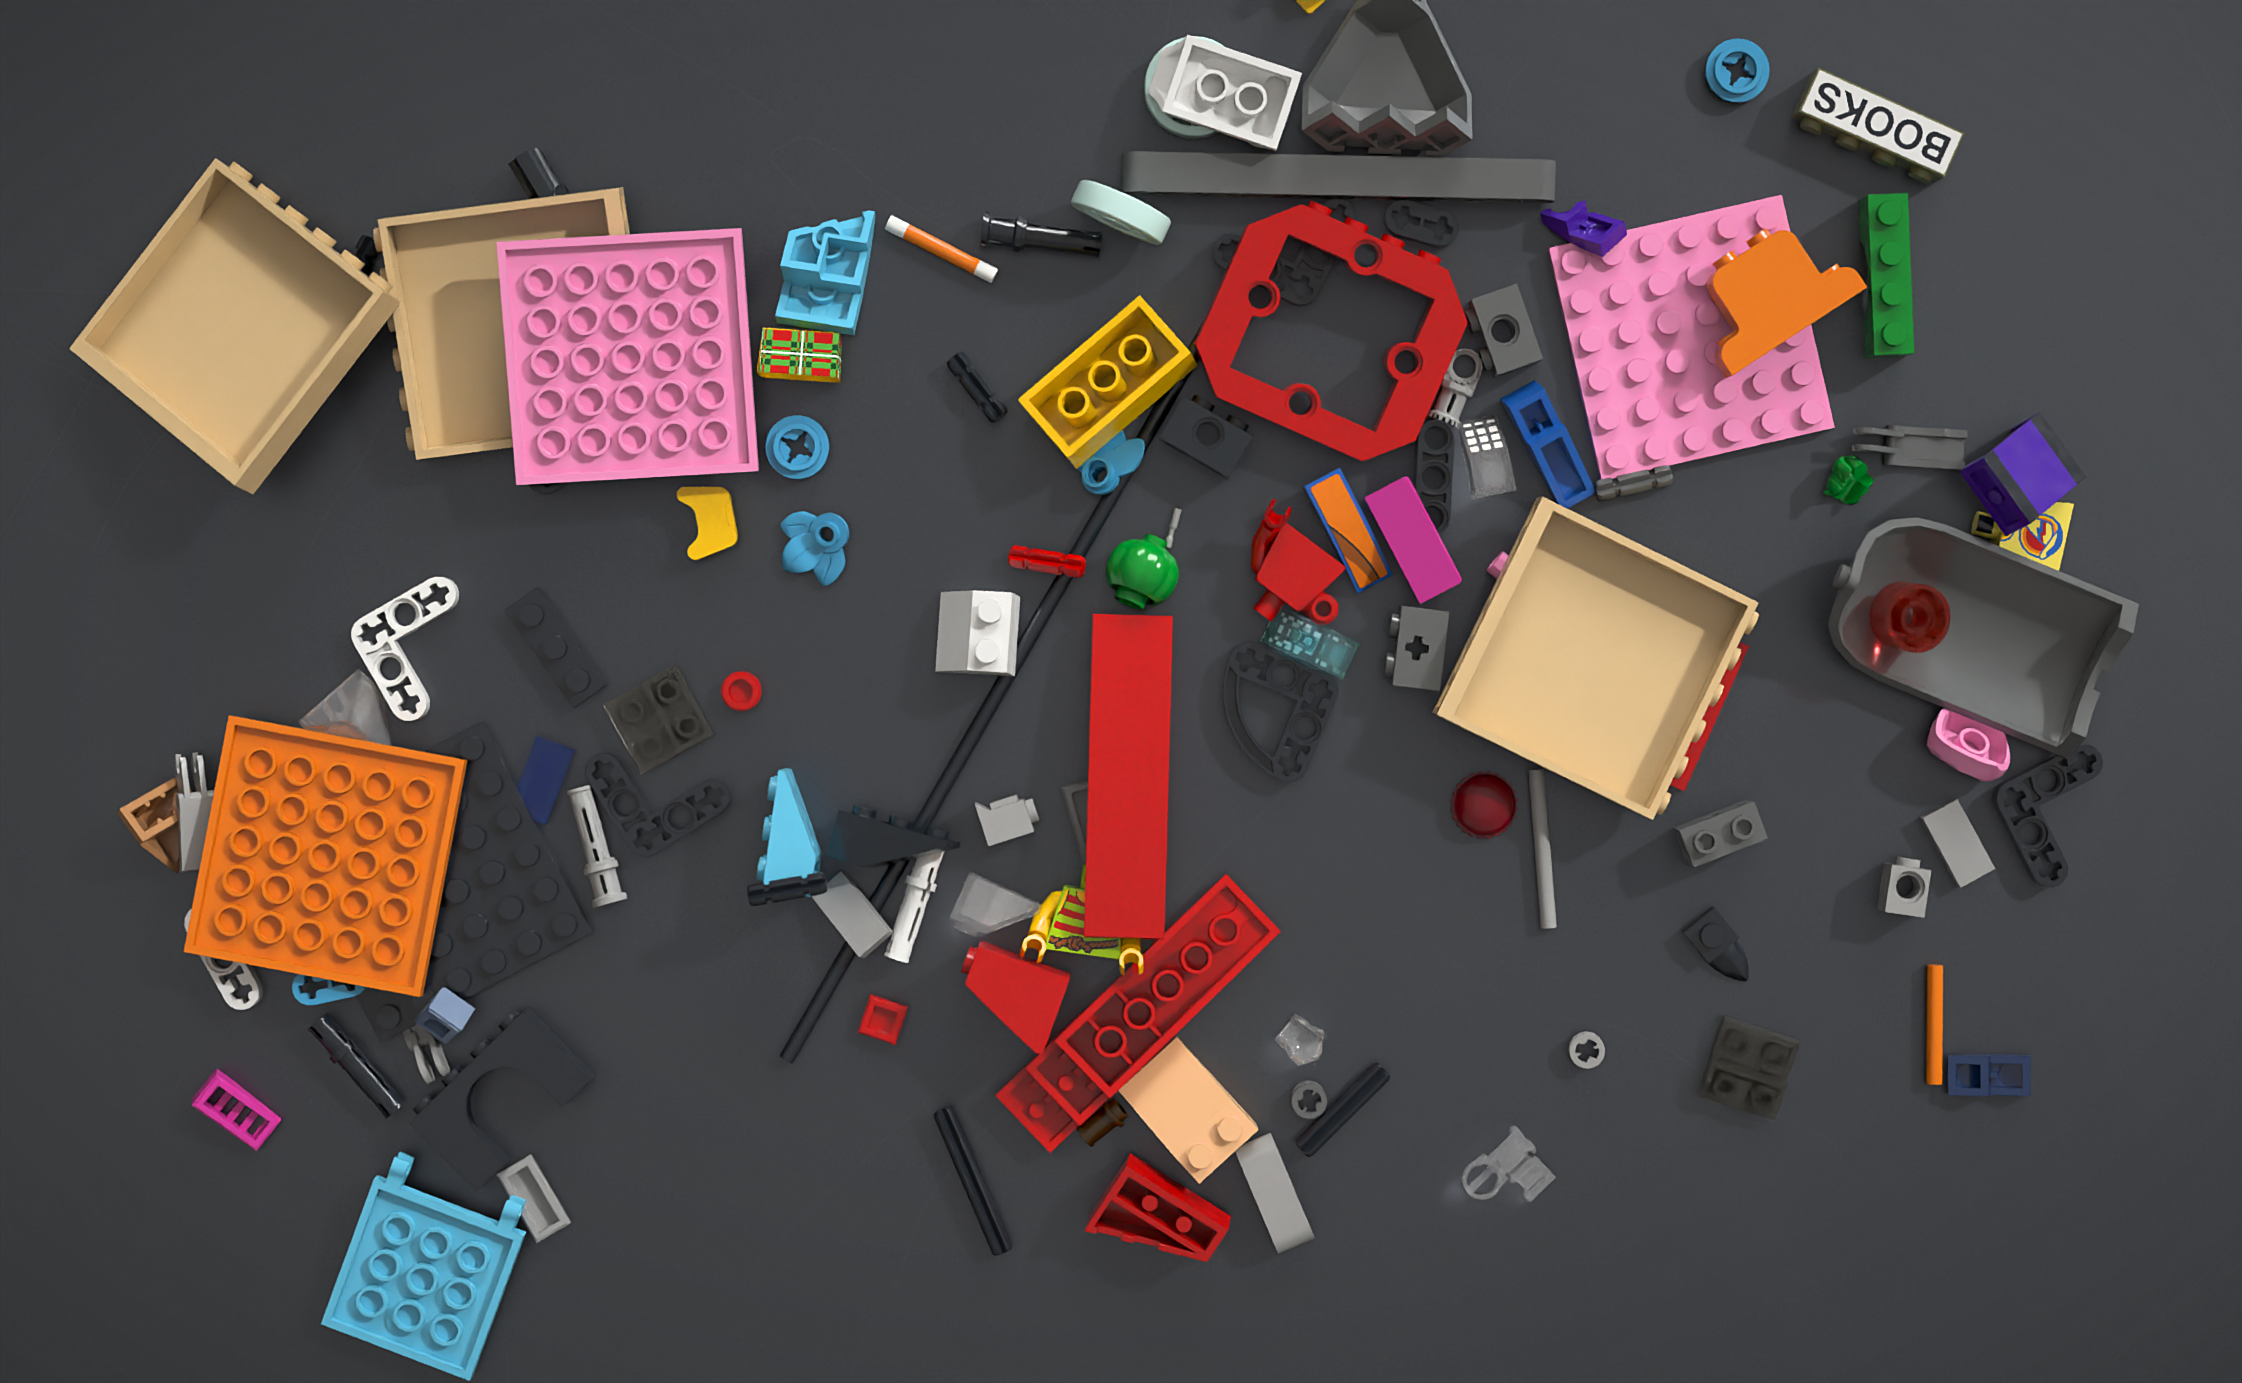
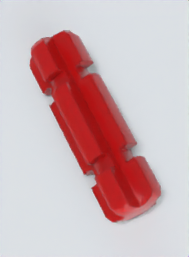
M1014 545L1009 552L1008 564L1019 569L1026 570L1028 567L1031 571L1062 575L1064 572V575L1069 577L1081 578L1085 573L1086 559L1080 555L1068 554L1066 557V554L1062 552L1032 548L1030 551L1027 547Z

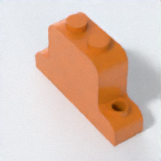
M1767 228L1747 240L1746 243L1750 249L1738 257L1732 250L1712 263L1716 271L1707 280V292L1732 329L1730 334L1716 342L1718 348L1715 352V362L1724 377L1733 376L1866 289L1867 286L1858 272L1853 268H1840L1838 264H1835L1823 273H1820L1793 233L1779 230L1770 235Z

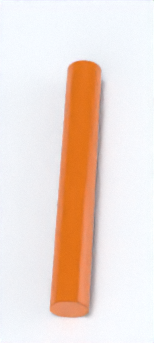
M1929 964L1927 965L1926 1084L1941 1085L1943 1056V965Z

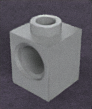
M1897 857L1896 864L1884 863L1877 910L1925 918L1932 870L1920 868L1921 860ZM1908 875L1912 879L1913 889L1910 894L1901 897L1897 893L1896 884L1902 876Z

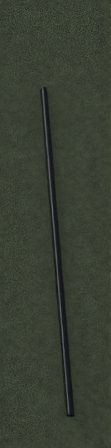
M1202 324L1187 348L1196 363L1200 358L1194 342ZM1192 371L1155 403L1136 438L1144 441V454ZM1134 472L1120 477L1117 487L1110 493L1102 495L1069 554L1086 557ZM1064 572L1062 575H1056L1017 643L1015 676L999 675L915 819L912 829L925 832L926 826H930L1073 577L1064 575ZM910 860L890 864L870 897L869 902L879 914ZM847 941L844 942L779 1055L790 1063H794L856 955Z

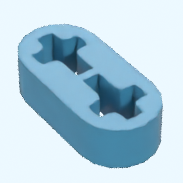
M298 974L292 984V992L295 998L305 1005H317L354 997L363 993L368 988L355 985V989H351L348 983L336 985V981L327 980L328 987L317 990L316 998H312L310 992H304L302 989V985L308 983V976ZM312 977V979H313L314 982H319V981L327 980V979Z

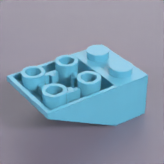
M784 768L778 770V776L775 775L770 778L768 788V801H774L773 814L765 817L762 840L769 841L767 855L760 856L757 870V880L763 881L765 885L769 884V881L801 875L802 878H807L808 874L818 873L822 856L792 769Z

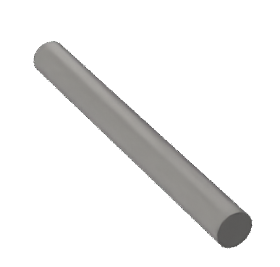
M1544 769L1528 770L1540 924L1542 929L1556 928Z

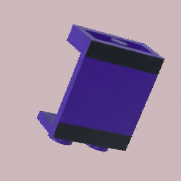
M2040 412L2014 426L2011 429L2013 432L1989 453L1974 460L1959 471L2005 536L2031 524L2086 478V475Z

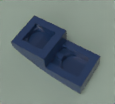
M1948 1055V1095L1989 1097V1095L2031 1096V1055Z

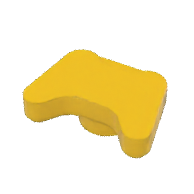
M681 487L678 489V500L689 505L696 515L698 536L687 550L688 556L691 559L699 560L733 547L737 543L738 532L731 496L727 489L723 487Z

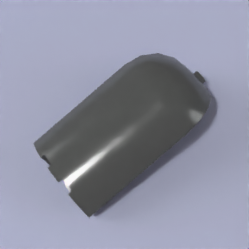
M1914 517L1888 520L1869 531L1850 565L1841 564L1833 581V587L1839 590L1830 614L1828 628L1834 647L1849 664L1877 681L2069 759L2087 736L2092 714L2100 696V692L2093 689L2101 671L2104 670L2110 673L2119 654L2133 635L2139 604L1946 524Z

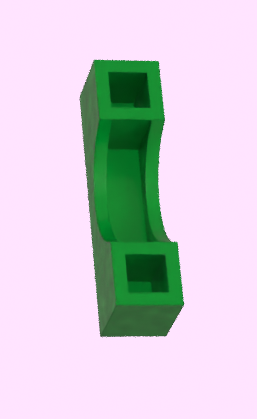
M1908 193L1866 195L1858 200L1860 241L1865 250L1868 270V298L1863 318L1865 359L1907 357L1914 354Z

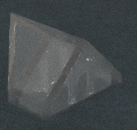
M359 669L299 721L300 725L306 730L391 745L385 697L378 685Z

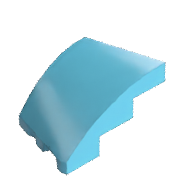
M868 210L863 212L861 217L842 222L834 219L823 222L816 227L807 226L789 231L780 264L784 282L775 313L776 323L854 336L867 277L876 217L875 211Z

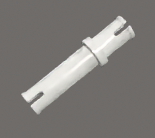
M944 852L916 859L911 876L907 875L905 883L908 884L893 928L894 933L891 936L884 956L905 963L909 962L931 891L935 892L937 884H934Z

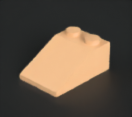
M1177 1036L1118 1090L1172 1155L1199 1184L1258 1131L1254 1120Z

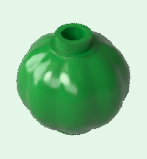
M1145 534L1144 539H1128L1113 549L1106 564L1105 574L1109 587L1116 591L1114 598L1118 602L1136 610H1144L1146 604L1157 606L1173 594L1179 578V569L1175 558L1165 549L1167 546L1165 540L1155 535Z

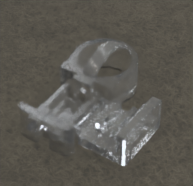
M1512 1126L1508 1128L1512 1133L1489 1156L1482 1153L1475 1161L1465 1167L1461 1175V1184L1465 1193L1470 1197L1478 1200L1489 1199L1496 1195L1501 1186L1509 1179L1505 1175L1507 1174L1511 1178L1509 1181L1512 1184L1517 1181L1526 1190L1522 1195L1528 1202H1531L1556 1177L1536 1156L1531 1158L1527 1154L1528 1151L1532 1154L1536 1153L1535 1145L1530 1140H1527L1517 1127ZM1482 1164L1487 1165L1488 1167L1467 1186L1466 1179L1471 1169ZM1495 1173L1496 1183L1490 1192L1482 1195L1473 1193L1487 1178ZM1541 1177H1543L1530 1191H1528Z

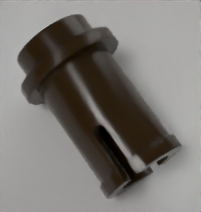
M1115 1098L1110 1102L1106 1100L1100 1110L1083 1124L1076 1127L1080 1136L1090 1147H1093L1096 1142L1115 1127L1119 1126L1122 1128L1125 1125L1124 1120L1129 1116Z

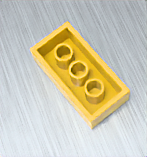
M1139 295L1022 395L1018 401L1077 469L1198 365L1191 352Z

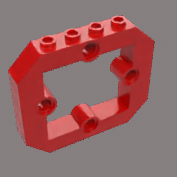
M1310 201L1308 207L1300 204L1245 226L1194 345L1215 397L1360 461H1365L1416 441L1468 322L1448 269L1439 266L1441 258L1423 250H1419L1416 256L1403 250L1405 242L1383 233L1381 239H1378L1366 233L1369 226L1349 217L1346 218L1344 223L1330 217L1331 209ZM1287 236L1343 260L1347 269L1355 275L1368 276L1374 274L1430 299L1411 343H1394L1384 353V370L1394 381L1372 430L1320 408V396L1316 389L1310 385L1292 383L1283 390H1280L1230 368L1252 316H1268L1279 306L1281 298L1279 288L1269 277ZM1362 244L1369 245L1375 254L1373 263L1366 268L1358 265L1354 257L1355 250ZM1257 285L1265 287L1270 296L1268 304L1261 309L1254 308L1248 298L1250 290ZM1404 350L1412 353L1415 361L1414 367L1407 373H1401L1395 367V357ZM1302 391L1308 395L1310 405L1303 414H1295L1289 407V400L1294 393Z

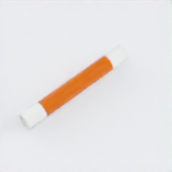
M892 215L886 224L885 230L989 283L993 282L998 272L997 268Z

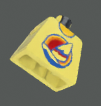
M2056 502L2031 524L2008 536L2004 535L1990 514L1977 511L1973 519L1971 532L1973 535L1991 538L1992 544L2059 571L2074 504Z

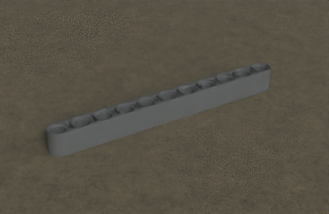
M1151 151L1122 153L1121 192L1131 196L1323 200L1341 198L1345 200L1397 201L1402 199L1425 202L1526 204L1555 202L1556 161L1547 159Z

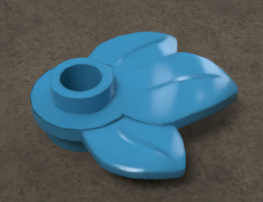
M1124 431L1119 432L1077 468L1081 472L1084 487L1095 495H1105L1113 491L1117 487L1120 477L1131 474L1139 466L1144 455V441L1139 438L1126 441ZM1103 470H1107L1106 478L1102 482H1098V474Z
M806 511L795 512L785 518L780 527L791 540L785 546L782 553L783 569L792 573H802L813 569L822 586L825 587L833 583L842 573L846 564L843 547L849 538V528L845 520L834 513H824L817 517ZM824 527H829L833 530V540L824 538L822 534Z

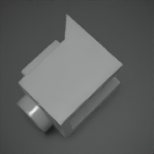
M1016 794L991 802V809L977 802L975 803L988 846L1035 831L1033 823L1040 821L1032 798L1019 800Z

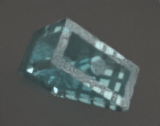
M1284 608L1281 609L1273 622L1269 621L1260 640L1343 680L1359 646V643L1323 625H1318L1312 620Z

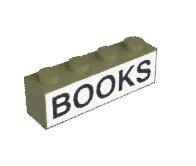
M1817 68L1811 73L1792 115V118L1801 121L1799 126L1802 129L1816 135H1821L1822 131L1837 137L1835 142L1841 147L1851 151H1858L1859 148L1873 154L1872 159L1875 162L1891 168L1897 164L1910 170L1908 175L1911 178L1926 184H1930L1931 180L1937 182L1946 176L1964 136V133L1821 68Z

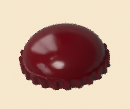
M1479 771L1477 774H1470L1468 778H1463L1462 783L1456 785L1457 789L1452 792L1453 798L1450 800L1452 804L1450 811L1453 813L1452 819L1456 821V826L1460 827L1463 833H1468L1470 837L1476 836L1478 839L1483 837L1489 839L1491 836H1499L1500 832L1504 833L1506 828L1512 825V820L1516 819L1515 813L1518 811V798L1515 796L1516 791L1512 789V784L1508 783L1505 777H1500L1498 773L1492 774L1490 771L1486 773Z

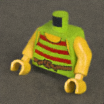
M1083 864L1080 887L1064 885L1062 891L1051 892L1034 912L1028 935L1020 949V957L1023 958L1026 949L1034 948L1039 953L1036 963H1040L1046 949L1119 959V970L1122 975H1125L1124 966L1127 963L1133 962L1138 965L1139 975L1142 974L1143 956L1140 953L1141 939L1084 937L1086 864Z

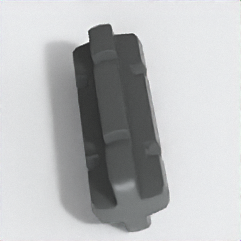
M1663 465L1654 467L1652 471L1645 469L1619 475L1613 480L1611 477L1600 479L1594 482L1595 494L1599 501L1614 499L1615 495L1618 494L1619 497L1652 490L1654 486L1656 489L1667 487L1673 484V475L1670 467Z

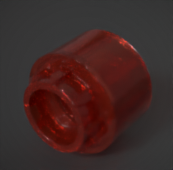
M1909 581L1890 583L1878 592L1870 608V625L1877 639L1888 647L1907 652L1922 653L1933 649L1944 639L1950 625V608L1947 600L1937 589L1925 584ZM1912 608V619L1907 626L1905 616L1907 611Z

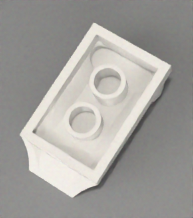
M1187 35L1179 43L1162 48L1148 94L1157 102L1162 113L1246 141L1254 147L1267 148L1276 152L1302 73Z

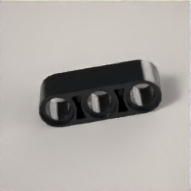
M1437 419L1425 423L1421 427L1415 441L1413 486L1425 508L1432 507L1439 511L1441 523L1436 530L1440 534L1449 526L1451 518L1454 432L1449 424ZM1429 428H1437L1445 435V443L1441 449H1431L1426 445L1424 436ZM1427 468H1437L1442 473L1443 483L1439 489H1429L1424 485L1422 476Z

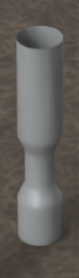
M1174 508L1169 533L1165 539L1167 542L1166 547L1168 548L1172 546L1173 534L1178 525L1181 509Z

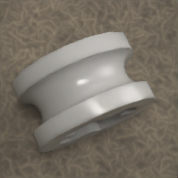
M1587 1031L1581 1032L1570 1041L1568 1049L1570 1057L1579 1067L1586 1069L1594 1068L1603 1060L1605 1055L1604 1043L1596 1034ZM1588 1039L1596 1042L1593 1048H1598L1597 1055L1595 1057L1588 1056L1586 1061L1579 1059L1578 1056L1581 1053L1579 1051L1575 1052L1577 1044H1585Z

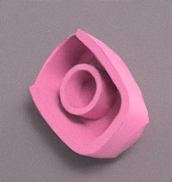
M1946 708L1942 709L1933 721L1927 738V747L1940 760L1954 769L1984 782L1996 780L2006 772L2010 764V750L2006 733Z

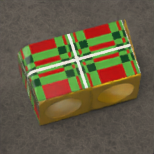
M763 328L757 373L760 377L773 379L841 382L842 338L839 333Z

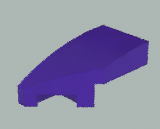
M1586 201L1576 202L1570 211L1557 213L1549 208L1540 213L1542 223L1572 244L1601 257L1605 256L1627 235L1624 221L1596 212L1588 213Z

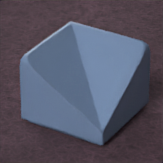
M443 987L419 1013L414 1022L441 1042L447 1044L462 1031L475 1008Z

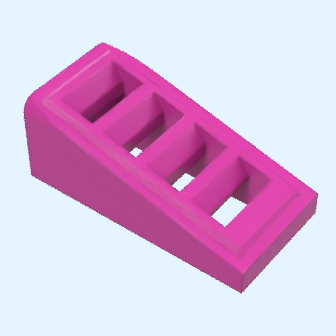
M217 1068L192 1098V1106L255 1151L260 1148L281 1121L277 1114ZM220 1086L225 1091L214 1104L208 1101L209 1098ZM234 1096L238 1101L227 1114H224L221 1110L230 1098ZM248 1106L251 1108V1111L238 1125L234 1120L244 1107ZM258 1115L265 1118L253 1135L247 1132V1129Z

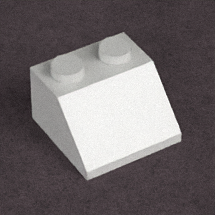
M975 590L941 592L935 671L1015 676L1020 597L1012 592Z

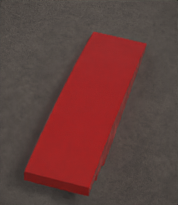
M1093 614L1084 914L1085 938L1164 940L1173 616Z
M1225 874L1164 932V940L1156 939L1141 953L1143 956L1142 974L1139 975L1138 965L1132 962L1124 970L1125 975L1119 974L1046 1045L1043 1055L1037 1053L995 1096L1051 1153L1076 1127L1083 1124L1108 1098H1111L1281 931Z

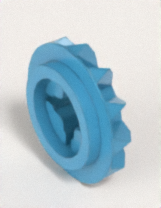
M1740 38L1730 39L1719 44L1707 58L1705 76L1707 77L1710 90L1721 97L1723 101L1742 103L1755 98L1765 88L1770 72L1769 62L1763 50L1755 43ZM1743 56L1745 58L1742 62L1744 64L1742 71L1747 73L1749 77H1740L1731 86L1729 85L1731 72L1725 66L1727 64L1730 66L1735 65Z
M793 415L781 419L771 428L766 439L765 448L769 463L778 473L792 479H803L815 475L826 464L830 446L827 434L819 423L806 416ZM805 431L808 432L805 436L804 446L809 449V452L813 453L812 457L798 454L791 463H788L792 450L787 446V443L782 441L783 438L797 441L800 436L803 437Z

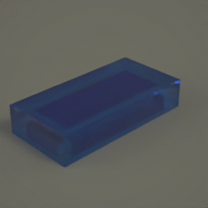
M542 736L536 737L517 790L533 820L548 824L576 749Z

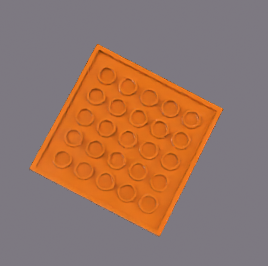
M229 715L184 952L411 996H423L468 760Z

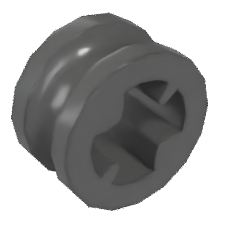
M1310 1080L1302 1081L1292 1090L1290 1096L1291 1104L1295 1113L1300 1117L1313 1119L1325 1111L1327 1096L1322 1086L1317 1082ZM1305 1090H1311L1312 1095H1315L1316 1092L1320 1095V1099L1314 1101L1315 1108L1311 1110H1306L1305 1104L1302 1107L1298 1105V1101L1303 1099V1092Z

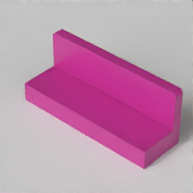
M1405 476L1365 497L1420 604L1462 582L1457 568L1409 477Z

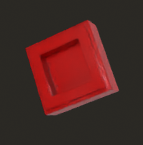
M871 994L857 1033L896 1045L909 1006Z

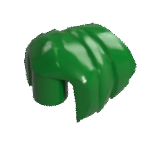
M1854 455L1838 458L1832 468L1831 476L1828 478L1826 489L1824 490L1825 495L1837 498L1847 505L1857 504L1860 498L1869 491L1870 486L1874 482V479L1867 473V465Z

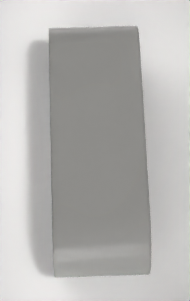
M1271 1133L1242 1144L1235 1152L1278 1254L1315 1239Z

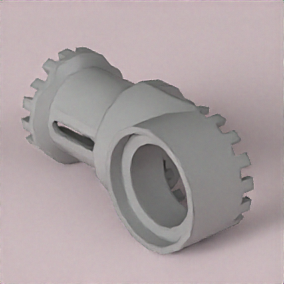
M1466 348L1455 351L1440 385L1442 388L1434 408L1429 410L1428 417L1434 420L1445 419L1447 424L1460 429L1462 424L1459 421L1467 398L1473 396L1483 369L1482 359L1478 353ZM1460 355L1471 357L1475 363V370L1468 378H1460L1453 371V362ZM1452 395H1454L1453 400H1452V402H1451V405H1450V407H1449V410H1448V412H1447V408H1448V406H1449V403H1450V400H1451V398H1452Z

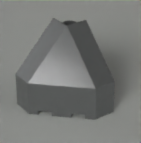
M1357 0L1303 84L1302 131L1327 151L1344 152L1345 146L1368 147V153L1401 155L1402 149L1425 150L1426 157H1442L1472 140V94L1426 0Z

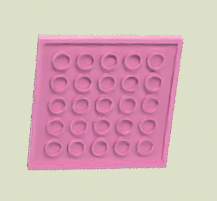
M1782 195L1627 230V235L1603 257L1590 253L1572 243L1547 249L1599 479L1610 477L1614 479L1623 474L1645 469L1649 471L1653 470L1654 467L1671 466L1835 428L1812 325L1807 326L1731 377L1725 378L1715 362V352L1718 348L1716 342L1730 334L1732 329L1707 292V280L1716 271L1712 263L1732 250L1738 257L1750 249L1746 241L1766 228L1770 235L1779 230L1790 232Z
M742 228L496 242L516 485L753 472L759 470Z

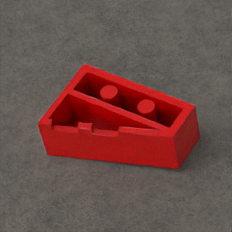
M1130 1153L1088 1217L1084 1231L1094 1234L1100 1232L1120 1237L1121 1241L1134 1243L1135 1241L1158 1247V1250L1208 1262L1227 1233L1231 1216Z

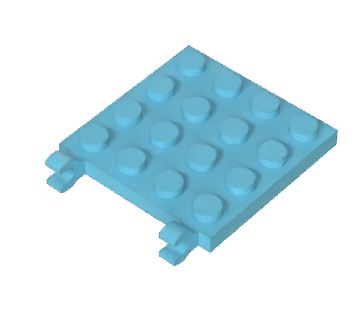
M399 1152L398 1157L393 1159L387 1178L377 1175L372 1182L321 1324L470 1381L474 1375L526 1235V1231L515 1228L526 1200L511 1195L510 1199H507L499 1221L405 1186V1180L409 1175L415 1157Z

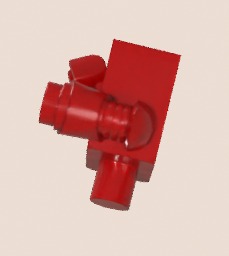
M1273 499L1269 502L1264 519L1252 539L1250 567L1256 574L1254 581L1266 589L1253 609L1270 622H1273L1286 604L1297 613L1302 611L1314 623L1327 625L1337 616L1339 605L1332 596L1323 590L1346 567L1287 523L1292 511L1291 507H1288L1284 515L1276 514L1272 509L1276 502Z

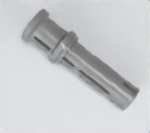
M591 785L567 791L587 864L584 865L583 873L585 876H589L595 898L591 902L593 908L628 899L627 894L621 891L616 873V868L619 866L618 861L614 857L610 858Z

